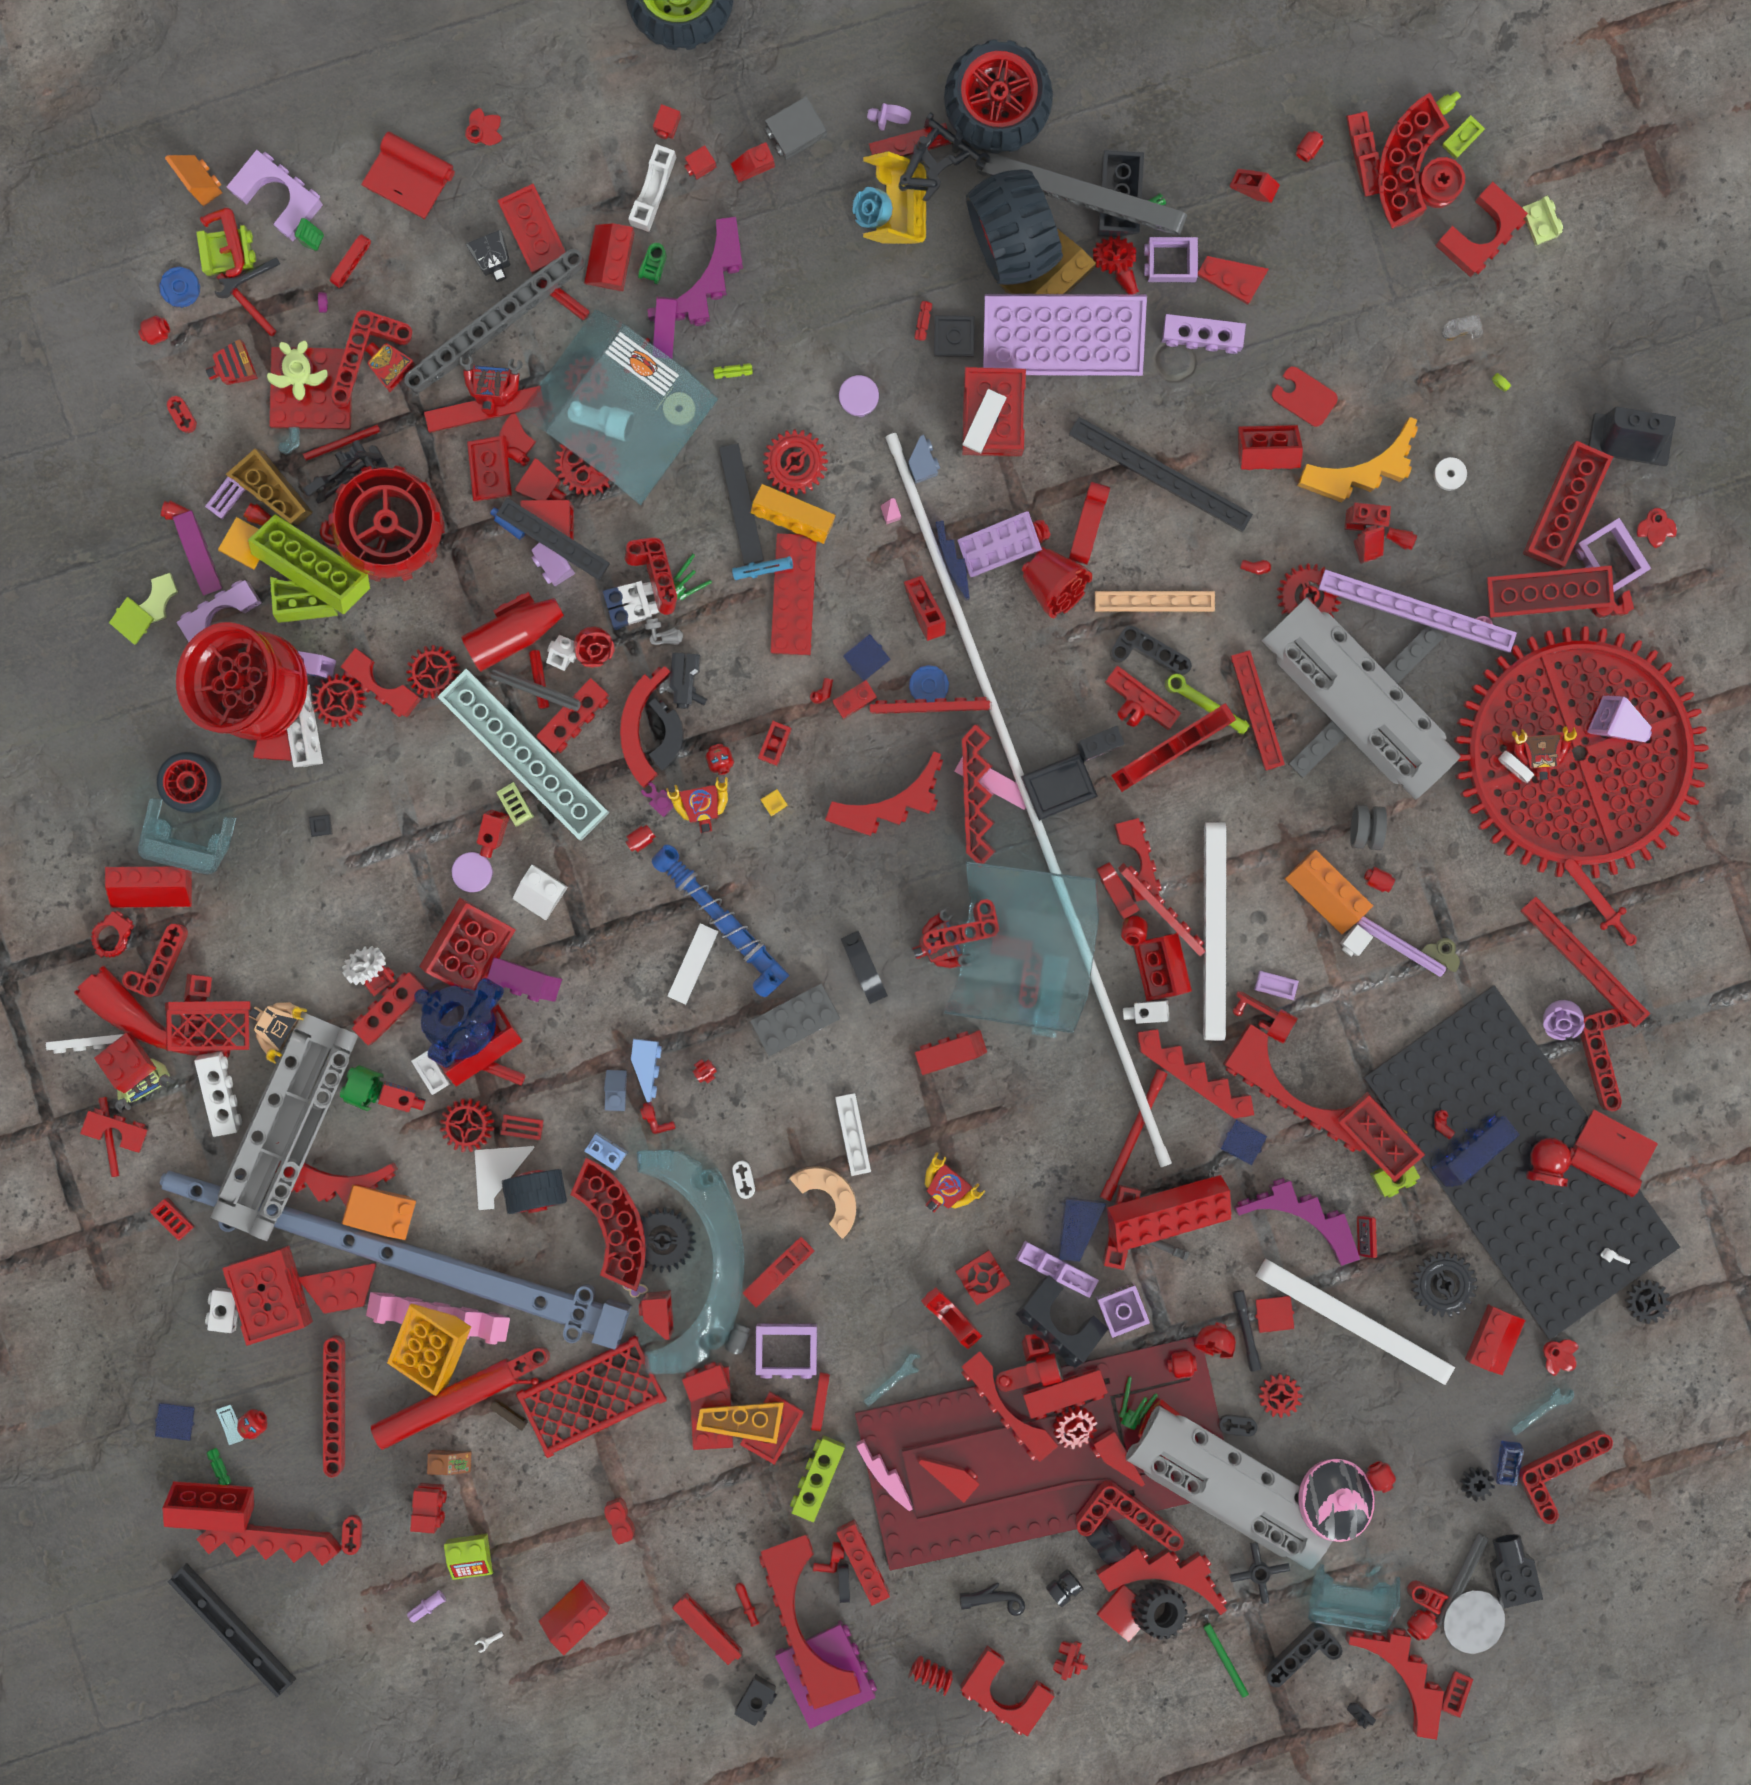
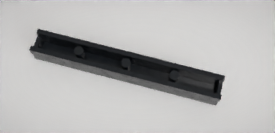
M187 1563L172 1576L168 1583L276 1698L296 1680L287 1668Z

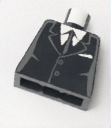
M501 229L466 243L468 250L485 276L493 274L496 282H501L507 278L504 268L509 267L511 264L505 237Z

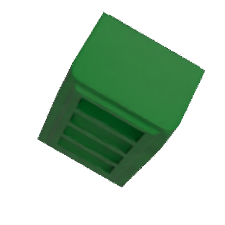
M301 218L295 232V237L302 246L318 251L324 234L307 219Z

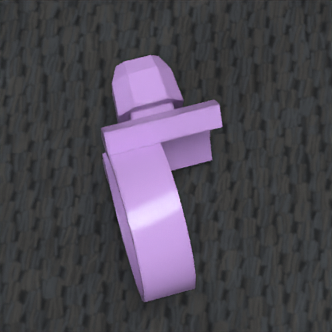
M883 103L881 111L874 108L869 109L867 118L873 122L878 121L879 129L883 131L887 120L899 124L909 123L911 112L901 106Z

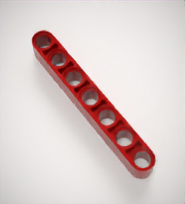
M338 1335L330 1337L323 1346V1471L326 1476L331 1478L338 1476L345 1467V1341ZM331 1341L337 1342L338 1350L331 1349ZM331 1361H335L338 1364V1370L331 1369ZM334 1381L338 1384L339 1388L337 1391L331 1389L330 1382ZM330 1402L338 1404L339 1408L337 1411L331 1409ZM330 1422L337 1423L339 1427L337 1431L330 1428ZM330 1442L337 1443L338 1451L330 1448ZM331 1462L338 1465V1471H333L330 1468Z

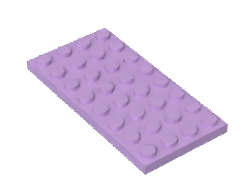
M985 294L983 368L1026 369V375L1143 376L1147 296L1146 294Z

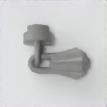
M658 618L646 620L645 629H651L652 631L650 637L652 644L678 645L682 642L683 633L674 627L668 631L656 634V629L661 627V622H658ZM657 637L662 638L661 641H656Z

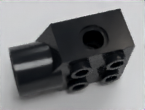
M1509 1534L1493 1539L1496 1558L1489 1564L1499 1604L1505 1609L1543 1600L1535 1561L1530 1555L1525 1554L1521 1536Z

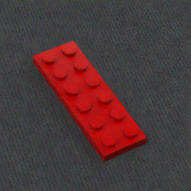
M777 533L776 559L791 556L793 569L775 572L771 654L811 656L817 542L804 535Z

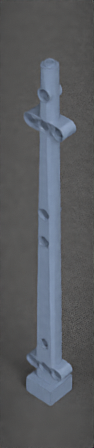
M168 1171L167 1174L164 1173L160 1180L163 1190L215 1207L219 1198L218 1193L221 1186L176 1172ZM244 1174L238 1175L235 1178L240 1179ZM196 1185L202 1188L200 1196L195 1193ZM275 1204L267 1207V1214L271 1215L276 1212ZM286 1206L274 1225L275 1228L565 1325L563 1337L569 1343L577 1342L583 1333L586 1332L594 1335L592 1343L615 1350L620 1344L632 1307L613 1299H608L604 1304L595 1302L596 1291L590 1284L582 1285L577 1289L575 1295ZM219 1221V1227L225 1232L237 1229ZM348 1234L352 1235L355 1239L353 1245L349 1244L346 1240ZM385 1247H390L392 1249V1257H388L385 1255ZM587 1289L591 1294L590 1298L584 1299L581 1296V1290ZM538 1296L545 1298V1306L538 1305L536 1301ZM575 1309H582L584 1317H576ZM569 1328H575L578 1331V1337H571L568 1332Z

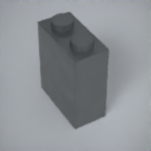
M807 96L765 120L766 128L764 130L769 139H774L776 143L774 147L778 155H783L785 160L827 137V130Z

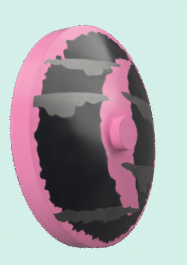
M1328 1459L1314 1465L1303 1478L1299 1490V1508L1304 1522L1314 1534L1328 1541L1343 1542L1357 1537L1368 1526L1374 1511V1493L1366 1478V1474L1357 1465L1347 1460Z

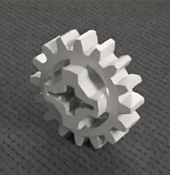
M365 946L362 951L357 949L355 954H350V960L344 961L347 965L342 966L344 970L342 973L349 983L353 982L357 985L361 982L363 985L366 980L371 982L373 977L379 976L377 973L384 970L382 966L386 965L384 961L386 958L379 948L371 946L367 949Z

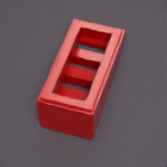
M169 1198L163 1199L150 1211L178 1241L194 1228L192 1223ZM167 1207L168 1210L162 1214L160 1211ZM172 1212L174 1215L167 1220L166 1217ZM178 1218L180 1221L175 1226H172L171 1223ZM184 1223L186 1227L178 1233L177 1229Z
M1454 1671L1443 1695L1441 1711L1460 1718L1474 1679ZM1456 1680H1461L1465 1682L1466 1685L1462 1686L1456 1683ZM1454 1687L1463 1690L1462 1694L1453 1691ZM1451 1695L1460 1698L1459 1701L1451 1699ZM1448 1703L1455 1705L1456 1708L1448 1707Z

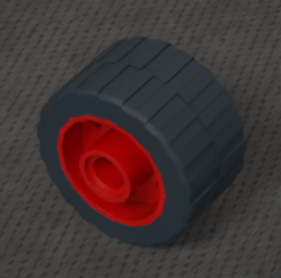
M561 1169L535 1170L502 1180L507 1214L528 1211V1214L535 1213L567 1202Z

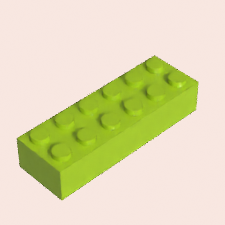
M276 514L248 539L253 556L343 615L370 589L368 574L355 569L344 558Z

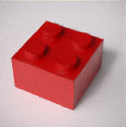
M128 1033L122 1035L94 1057L113 1087L123 1093L128 1092L157 1069L138 1040Z

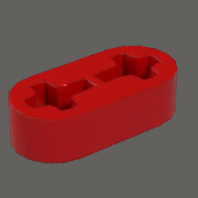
M178 396L171 397L167 401V409L177 427L185 433L193 432L197 423L187 403ZM174 402L181 403L179 405L180 413L175 408L173 409L175 406ZM183 416H184L188 421L191 420V422H189V427H188V428L185 427V426H182V425L184 424V421H183V419H182Z
M350 1515L343 1522L341 1546L345 1554L354 1555L361 1548L362 1520L357 1515ZM351 1520H354V1524H357L353 1533H351V1526H348ZM351 1537H353V1544H356L353 1550L350 1549V1546H347Z

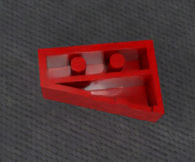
M981 1031L961 1032L956 1034V1038L950 1039L946 1037L938 1040L939 1044L933 1046L931 1042L921 1045V1050L915 1052L922 1075L976 1059L987 1053Z

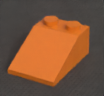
M167 155L165 157L188 191L203 207L223 193L219 188L221 183L215 175H209L207 171L210 168L203 159L199 161L195 155Z
M352 1185L342 1224L379 1235L405 1240L416 1201L406 1195Z

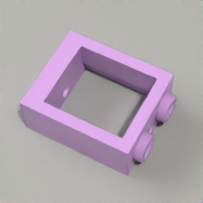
M1150 237L1148 244H1144V256H1148V264H1144V276H1148V282H1196L1198 278V237ZM1154 247L1187 248V274H1154Z

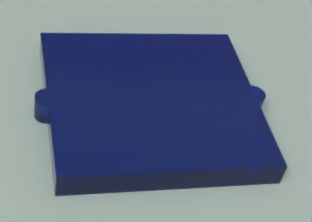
M870 634L843 656L852 667L851 670L855 671L863 681L867 680L891 660L882 649V645H879Z
M1236 1120L1230 1132L1226 1133L1227 1137L1220 1149L1252 1165L1258 1153L1262 1152L1261 1147L1267 1136Z
M159 1403L158 1416L155 1419L157 1422L155 1437L190 1441L192 1426L195 1425L193 1422L195 1407Z

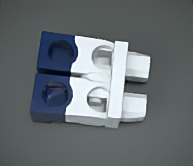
M642 581L603 591L614 630L651 619L652 615L659 613L656 601L649 603L646 596L653 594L651 582L642 584Z

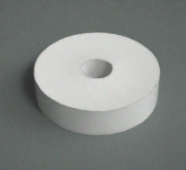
M1450 457L1443 459L1436 465L1433 476L1436 484L1441 489L1451 491L1463 485L1467 477V470L1462 461ZM1452 471L1453 477H1449L1447 472Z

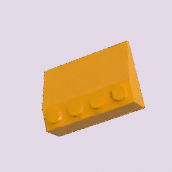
M411 1303L387 1364L436 1396L449 1384L472 1327L454 1315Z

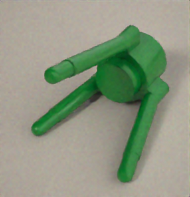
M691 554L673 578L677 600L680 598L683 601L687 596L712 583L711 580H708L684 593L686 588L683 585L696 571L692 570L682 581L678 579L689 566L695 554Z
M1129 1376L1119 1416L1123 1418L1121 1424L1135 1430L1158 1395L1155 1393L1145 1407L1147 1398L1144 1397L1136 1411L1129 1409L1126 1412L1132 1377Z

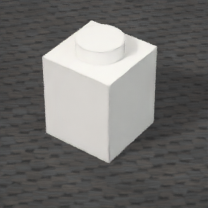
M1354 925L1339 944L1343 946L1342 950L1349 956H1359L1373 936L1359 925Z

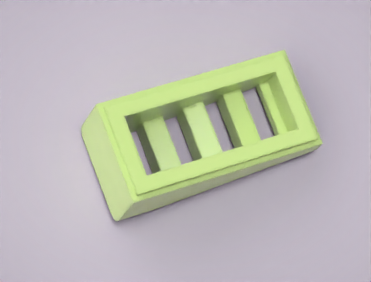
M514 782L496 792L516 827L534 817ZM513 789L515 793L506 798L503 796ZM517 796L518 800L509 805L508 801ZM521 803L522 807L512 811L511 808ZM525 810V812H526L525 814H523L522 816L516 818V816H515L516 814H518V813H520L521 811Z

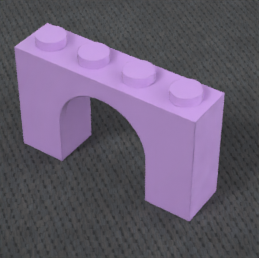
M256 150L228 184L227 188L247 205L263 185L271 182H279L286 185L290 191V201L287 208L273 225L293 242L296 239L295 232L301 218H305L310 222L323 206L319 200L320 196L312 189L310 191L306 190L303 187L305 184L296 176L294 179L288 175L289 171L281 164L276 166L273 163L274 159L266 152L261 154Z

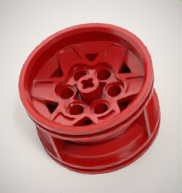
M217 623L196 634L185 647L176 672V690L179 702L186 715L195 724L209 731L232 734L248 740H266L284 732L299 716L307 695L308 680L306 667L297 649L289 641L278 635L256 631L248 626L237 623ZM247 647L246 653H241L238 649ZM220 703H223L224 707L227 708V709H226V712H225V710L222 708V706H221Z

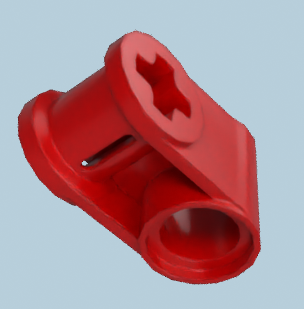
M1417 1580L1410 1582L1407 1587L1409 1596L1416 1603L1440 1615V1608L1445 1599L1449 1597L1447 1594ZM1418 1588H1422V1593L1415 1596V1591Z

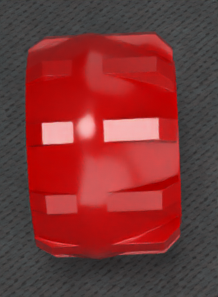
M395 465L393 468H372L371 466L362 468L361 473L352 477L346 484L341 483L336 490L337 497L332 506V512L329 514V526L331 527L333 541L345 561L355 569L368 574L371 580L380 582L381 578L401 577L403 581L412 579V572L421 568L427 561L433 563L438 556L436 549L441 540V535L445 533V523L440 504L428 484L419 477L407 472L404 467ZM390 497L403 499L416 509L419 520L416 534L402 528L398 517L391 511ZM383 498V510H380L374 516V526L358 535L357 525L362 511L373 501ZM392 521L389 527H383L384 523ZM379 536L389 542L396 541L400 536L411 541L403 549L392 553H379L365 546V544Z

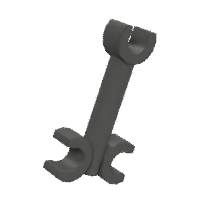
M1161 1240L1149 1243L1184 1261L1188 1259L1190 1254L1188 1251Z

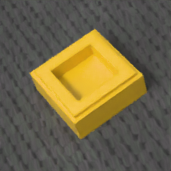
M778 789L760 799L771 817L788 806Z

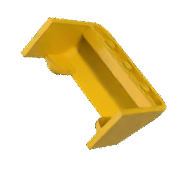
M891 152L863 157L864 162L876 166V177L880 183L886 185V193L890 197L893 206L889 221L882 227L876 228V231L863 233L864 238L883 244H916L925 240L926 202L922 199L926 191L910 189L901 191L898 187L900 177L904 174L911 159ZM920 162L912 176L913 178L926 179V170Z

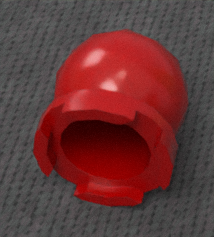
M1546 1138L1534 1145L1531 1152V1164L1534 1169L1527 1171L1526 1179L1532 1181L1539 1180L1544 1181L1546 1184L1567 1187L1568 1178H1564L1563 1174L1569 1169L1571 1164L1570 1150L1565 1143L1556 1138Z

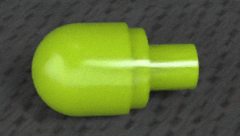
M1455 91L1452 95H1444L1436 102L1443 115L1454 108L1455 102L1461 98V95L1458 91Z

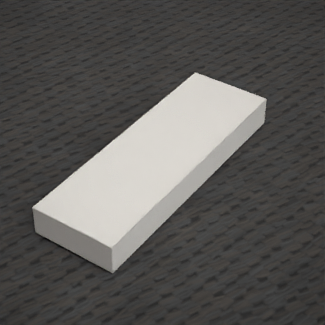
M990 389L987 390L963 442V446L981 454L1007 397Z

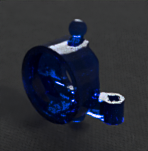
M483 978L478 983L475 991L461 988L460 986H450L440 991L436 990L430 995L426 989L417 990L414 994V999L418 1004L423 1005L421 1009V1028L432 1044L427 1053L428 1058L443 1067H448L454 1059L469 1058L483 1050L495 1032L496 1019L492 1008L502 998L504 988L488 978ZM459 1005L464 1007V1016L458 1024L453 1026L442 1025L441 1020L450 1010Z

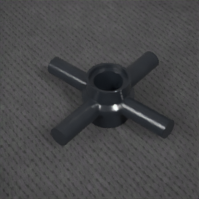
M1252 1542L1250 1546L1254 1563L1251 1564L1249 1571L1229 1574L1230 1581L1237 1582L1251 1579L1258 1584L1261 1602L1266 1604L1270 1602L1266 1586L1272 1574L1290 1571L1289 1563L1269 1567L1261 1560L1258 1543ZM1258 1569L1265 1570L1261 1577L1255 1576V1572Z

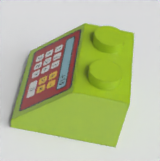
M488 1534L447 1539L444 1549L446 1564L452 1580L493 1574Z

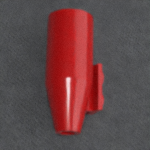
M527 592L517 596L516 599L500 605L497 609L493 610L497 616L495 619L466 633L461 638L473 662L481 672L534 644L564 614L555 598L535 603L530 593Z

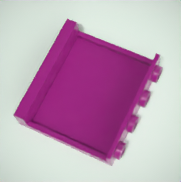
M841 1620L838 1621L837 1625L806 1639V1642L818 1656L831 1665L844 1670L855 1671L862 1690L861 1693L814 1710L813 1705L809 1706L806 1694H808L807 1687L802 1686L799 1674H802L800 1667H796L792 1655L795 1654L793 1646L785 1650L781 1648L775 1653L778 1664L809 1729L875 1698L876 1684L873 1679L869 1680L867 1665L864 1660L860 1661L858 1646L855 1642H851L849 1638L851 1632L847 1624L843 1625Z

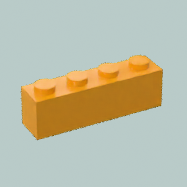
M763 484L753 501L750 512L758 518L766 519L777 526L785 527L796 534L804 535L813 541L823 544L828 537L836 516Z

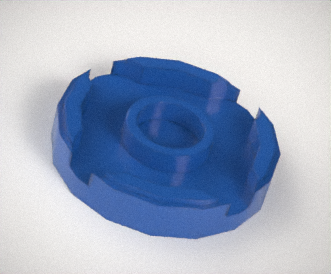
M183 267L170 268L163 274L159 284L161 296L174 307L183 308L190 306L200 294L199 279L191 270Z
M927 665L920 667L910 678L909 689L914 699H927V702H935V699L945 698L948 693V678L936 666Z

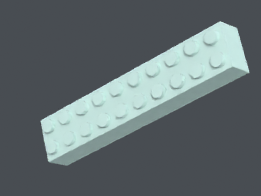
M465 669L438 696L580 841L609 814L596 798L470 671Z

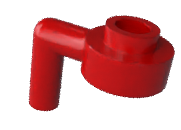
M652 1102L643 1103L644 1108H640L643 1120L647 1119L653 1134L676 1129L674 1121L658 1125Z
M841 1542L832 1543L830 1564L813 1563V1571L835 1573L837 1571L839 1560L844 1558V1548L841 1547Z

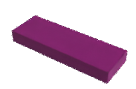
M656 298L653 356L655 358L672 359L677 298Z

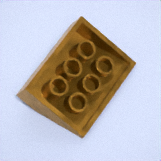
M1057 229L1063 257L1056 266L1031 281L999 285L1008 294H1068L1094 270L1096 263L1081 247Z

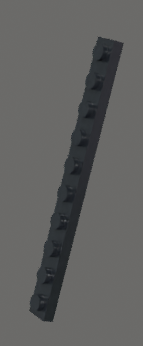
M1078 417L1069 433V436L1242 533L1253 515L1081 417Z

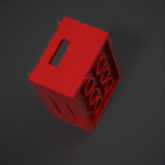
M965 367L962 455L1022 456L1025 431L1023 429L1026 369ZM990 389L1007 398L998 415V422L994 424L980 454L963 446V442L987 390Z
M289 1245L234 1262L222 1268L228 1288H231L242 1324L240 1327L246 1346L305 1328L313 1322ZM259 1284L265 1285L264 1291L258 1289ZM269 1303L271 1310H265L264 1305Z

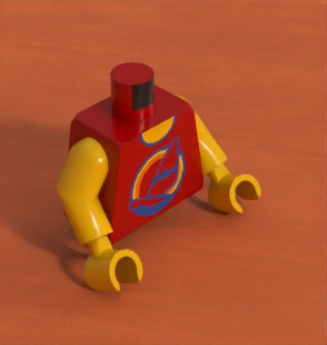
M717 777L716 785L679 792L677 785H674L675 792H669L668 788L666 791L676 812L684 820H689L690 823L699 822L701 833L711 832V820L719 818L728 802V778L725 777V782L720 783Z
M935 1153L932 1162L926 1170L924 1183L927 1187L926 1191L932 1196L925 1206L932 1212H935L941 1204L948 1209L951 1207L956 1209L968 1205L985 1193V1190L983 1192L977 1191L978 1183L972 1187L971 1184L944 1163L946 1157L943 1160H939L937 1158L939 1153Z

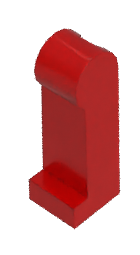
M1110 862L1096 869L1103 886L1122 919L1140 910Z

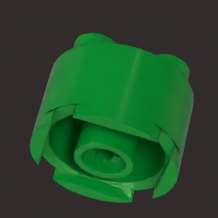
M358 1065L356 1068L351 1067L347 1074V1084L341 1089L340 1097L347 1104L369 1111L371 1109L369 1107L370 1103H375L380 1095L383 1086L380 1077L384 1078V1075L361 1065Z

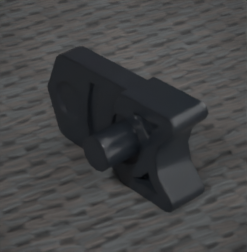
M1357 1703L1349 1704L1347 1711L1357 1720L1359 1726L1366 1729L1368 1725H1374L1376 1719L1369 1714L1368 1710H1364Z

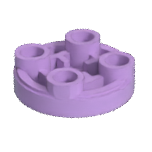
M856 375L848 378L841 385L839 401L847 413L853 416L864 417L871 413L878 404V388L870 378Z
M475 852L462 854L456 859L452 867L453 881L460 889L466 892L483 890L488 886L493 875V869L489 860Z

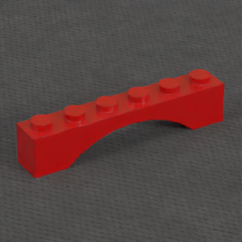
M980 1351L962 1366L964 1369L961 1372L968 1382L973 1380L977 1385L974 1388L981 1398L984 1395L990 1401L987 1405L994 1414L997 1411L1003 1417L1000 1421L1007 1429L1011 1427L1016 1434L1013 1437L1020 1445L1024 1443L1029 1450L1026 1453L1033 1461L1036 1459L1039 1462L1042 1461L1058 1447L1045 1430L1024 1424L1006 1409L995 1389L993 1366Z

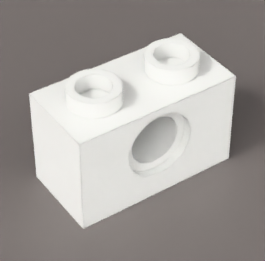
M216 1288L212 1290L208 1297L210 1312L207 1313L205 1323L208 1325L207 1330L225 1333L236 1331L238 1311L231 1289ZM219 1305L226 1308L225 1315L219 1313Z

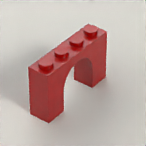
M1494 182L1475 201L1493 218L1496 225L1494 239L1486 244H1476L1469 241L1452 226L1435 245L1469 277L1474 273L1479 275L1486 267L1484 262L1488 258L1492 260L1498 254V246L1501 243L1506 245L1513 237L1510 233L1514 229L1519 230L1527 222L1524 218L1528 213Z
M987 1645L961 1683L962 1695L970 1701L973 1699L978 1702V1706L985 1712L991 1711L994 1713L995 1718L1001 1723L1005 1724L1007 1722L1012 1726L1011 1729L1017 1734L1022 1735L1023 1733L1028 1737L1054 1699V1691L1036 1680L1025 1698L1016 1704L1005 1705L995 1700L990 1692V1686L1005 1660L1001 1654Z

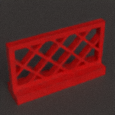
M250 1001L166 1002V1051L249 1050ZM195 1014H200L206 1020L199 1028L190 1021ZM204 1014L212 1015L209 1018H207ZM216 1014H220L226 1020L219 1028L210 1021ZM236 1014H244V1023L238 1028L231 1019ZM171 1015H180L185 1021L176 1028L171 1023ZM228 1022L236 1029L229 1038L221 1031ZM186 1023L196 1030L188 1039L179 1031ZM207 1023L216 1030L209 1038L200 1031ZM238 1032L244 1037V1046H236L231 1041ZM176 1033L185 1040L180 1047H172V1037ZM197 1033L206 1040L200 1047H196L190 1041ZM217 1033L226 1040L221 1046H216L210 1041Z

